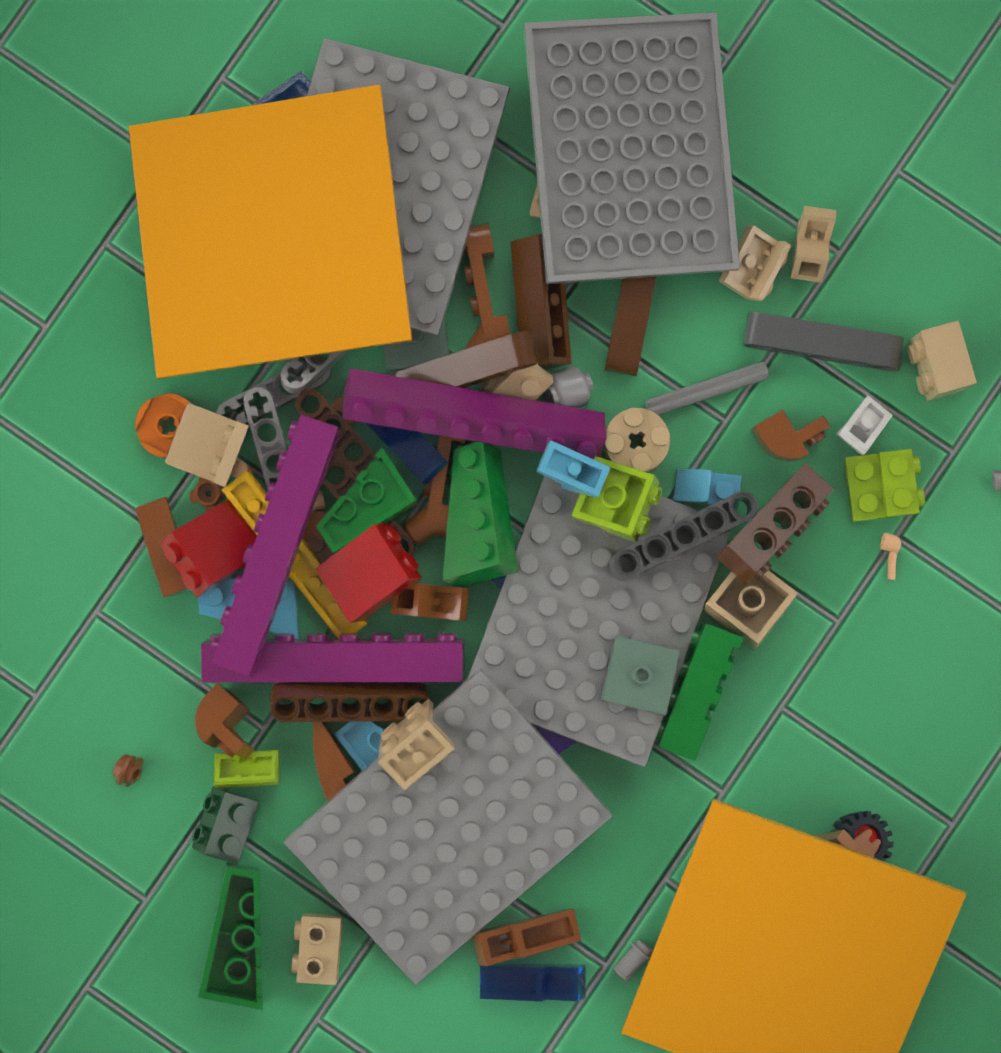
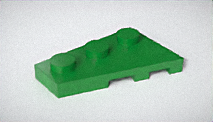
M381 447L365 471H361L351 488L344 496L337 500L316 527L333 554H335L374 524L387 523L418 502Z

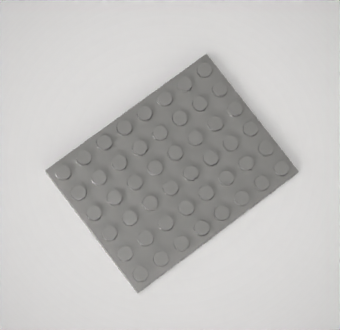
M717 12L525 23L524 37L546 284L738 271L740 269Z
M324 38L307 96L381 85L410 325L413 330L439 337L510 88Z
M544 476L515 551L518 572L506 575L467 680L481 668L532 725L635 765L645 767L663 715L601 701L615 636L680 651L672 686L673 691L690 645L691 637L694 634L720 562L717 556L725 548L731 530L630 580L620 581L610 574L608 568L609 561L618 551L635 542L609 534L602 528L575 520L571 515L580 494L561 488V483ZM661 496L658 505H651L647 517L651 520L648 532L645 536L639 535L637 541L699 511ZM706 515V526L711 530H717L719 527L718 519L711 515ZM682 528L677 529V540L682 544H689L691 538L689 532ZM653 542L648 543V554L653 558H660L662 555L661 547ZM622 556L618 559V567L621 571L629 573L633 570V563L629 558Z
M481 668L433 709V721L455 744V749L406 790L378 763L377 758L284 839V844L415 985L612 817L609 809Z

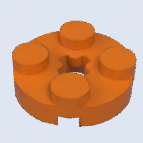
M168 393L151 398L140 407L135 419V428L141 445L148 452L160 458L167 457L185 408L190 403L182 396ZM170 417L174 418L176 430L174 432L170 431L167 435L162 434L164 428L160 426V422L162 420L168 421Z

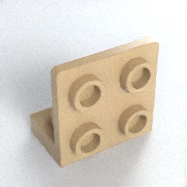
M189 403L185 408L165 462L168 465L226 487L249 426Z
M430 699L426 700L423 704L420 702L414 704L406 712V718L398 725L395 723L390 724L380 735L378 763L404 790L455 749V744L433 721L432 712L434 704Z

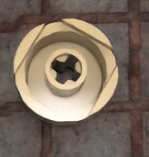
M630 408L617 414L609 423L606 429L607 439L604 444V452L609 461L649 473L655 470L666 457L670 445V433L664 421L656 413L644 408ZM637 435L643 438L641 443L644 445V448L637 446L635 449H632L630 447L632 441L628 437L635 438Z

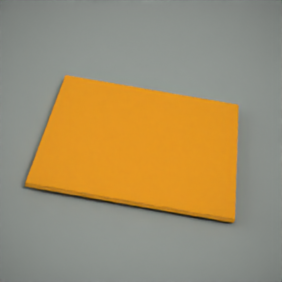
M380 84L129 126L157 379L412 341Z
M713 799L621 1034L672 1053H899L966 897V892Z

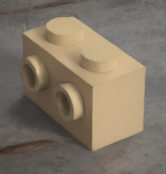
M304 913L301 916V921L296 920L294 940L300 942L299 954L293 953L292 973L297 974V983L337 984L339 979L343 915Z

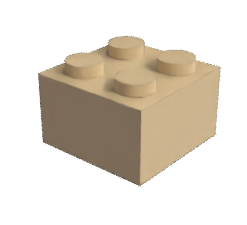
M959 320L922 330L909 340L910 345L907 346L908 357L911 364H916L919 373V376L916 377L917 387L920 394L926 396L927 401L963 392L977 384Z
M769 570L760 579L754 575L746 584L731 571L706 603L704 612L731 633L744 637L743 642L753 650H756L794 602L798 593Z

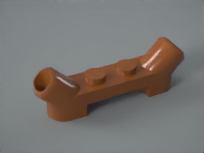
M489 223L477 226L471 225L463 252L469 258L470 263L469 266H464L467 285L474 284L476 297L470 298L473 316H480L481 320L480 326L464 349L510 335L507 315L493 316L483 259L494 257Z
M437 435L439 437L438 446H431L429 464L435 466L433 478L427 477L424 496L429 497L428 506L404 522L403 526L415 545L422 546L434 536L446 538L449 505H444L443 500L452 443L465 445L466 440Z

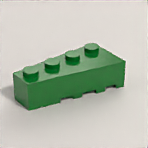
M475 442L454 449L442 581L464 588L518 572L501 450L482 442Z
M709 624L701 625L699 630L695 629L689 645L692 651L689 659H684L678 675V678L681 679L677 691H672L668 705L670 710L666 720L661 722L655 738L658 740L657 747L691 760H696L711 722L709 715L711 711L714 712L722 695V680H726L733 667L734 656H732L735 647H741L744 637Z
M226 862L198 988V998L263 1010L258 868Z

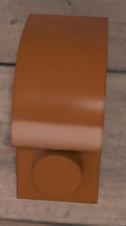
M781 410L757 424L751 430L766 453L775 459L790 462L800 460L809 455L803 443L807 442L810 447L826 437L823 431L828 429L830 425L823 415L800 430L795 431L784 411Z
M414 583L392 599L390 614L466 621L469 589Z
M216 683L197 708L195 716L197 733L205 744L213 748L219 746L231 758L237 755L247 759L254 749L233 728L250 709L228 688L219 683Z

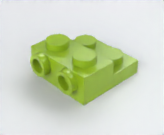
M912 449L844 458L851 522L909 516L920 513L919 507H924L925 497L923 488H917L915 475H920L921 466L919 456H913Z
M595 456L594 460L609 466L610 470L599 497L595 498L580 494L571 516L575 520L602 528L609 534L637 542L639 535L645 536L648 532L651 520L647 515L651 505L657 506L661 499L662 488L659 487L660 482L653 474Z

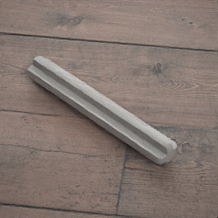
M759 362L648 399L645 402L647 410L660 415L765 380L769 377V372L766 364Z

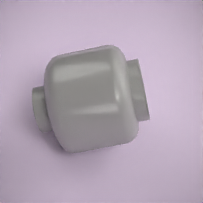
M569 366L551 373L553 375V384L543 392L547 403L575 408L588 403L590 391L593 390V382L587 372L583 373L578 367Z

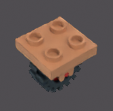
M860 811L844 815L839 818L840 821H836L833 824V827L837 830L816 836L887 862L885 859L890 858L892 852L887 850L893 847V842L888 841L887 838L893 836L891 830L885 831L884 828L888 826L885 820L878 822L881 816L872 814L871 811Z

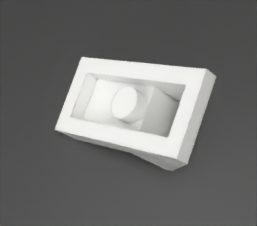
M867 395L836 435L860 455H864L893 415Z

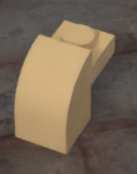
M804 206L795 234L791 264L792 279L823 283L829 261V244L836 221V210Z

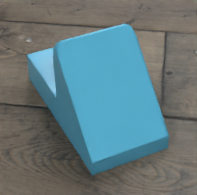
M549 441L536 472L561 483V488L564 490L598 498L610 467L556 442Z
M677 469L673 501L711 506L740 492L742 476L713 473L712 470ZM738 500L734 502V509L738 508Z

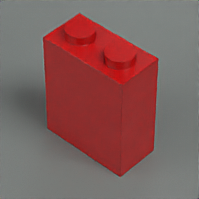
M228 499L172 531L160 546L163 548L166 559L174 564L181 574L185 586L198 598L246 568L247 564L243 563V557L248 545H254L257 535Z
M388 523L374 524L315 568L349 623L364 621L422 578L417 570L419 567L416 560L411 554L405 552L400 544L401 537L399 533Z

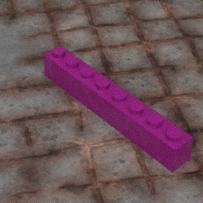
M351 368L344 390L343 419L541 453H544L548 442L553 441L593 460L595 456L600 457L607 439L604 412Z
M300 415L298 422H292L287 439L291 440L287 453H281L276 470L280 471L277 482H271L266 493L265 501L269 502L265 514H259L254 527V532L258 533L254 545H248L243 557V563L247 564L243 576L238 575L233 584L231 593L235 595L232 607L226 606L220 625L224 626L221 637H215L209 652V656L213 657L211 664L253 678L340 435L338 427L304 415Z
M222 633L211 634L210 639H206L201 643L202 683L463 682L465 678V638H457L456 633H438L437 638H424V633L404 634L405 638H392L391 633H374L372 638H359L358 633L339 634L340 639H327V634L325 633L307 634V639H294V634L292 633L275 634V639H266L253 678L211 664L213 657L209 656L211 645L215 637L220 638Z

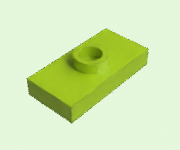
M278 750L253 751L247 759L237 755L231 758L226 753H215L213 785L216 788L280 785L281 753Z

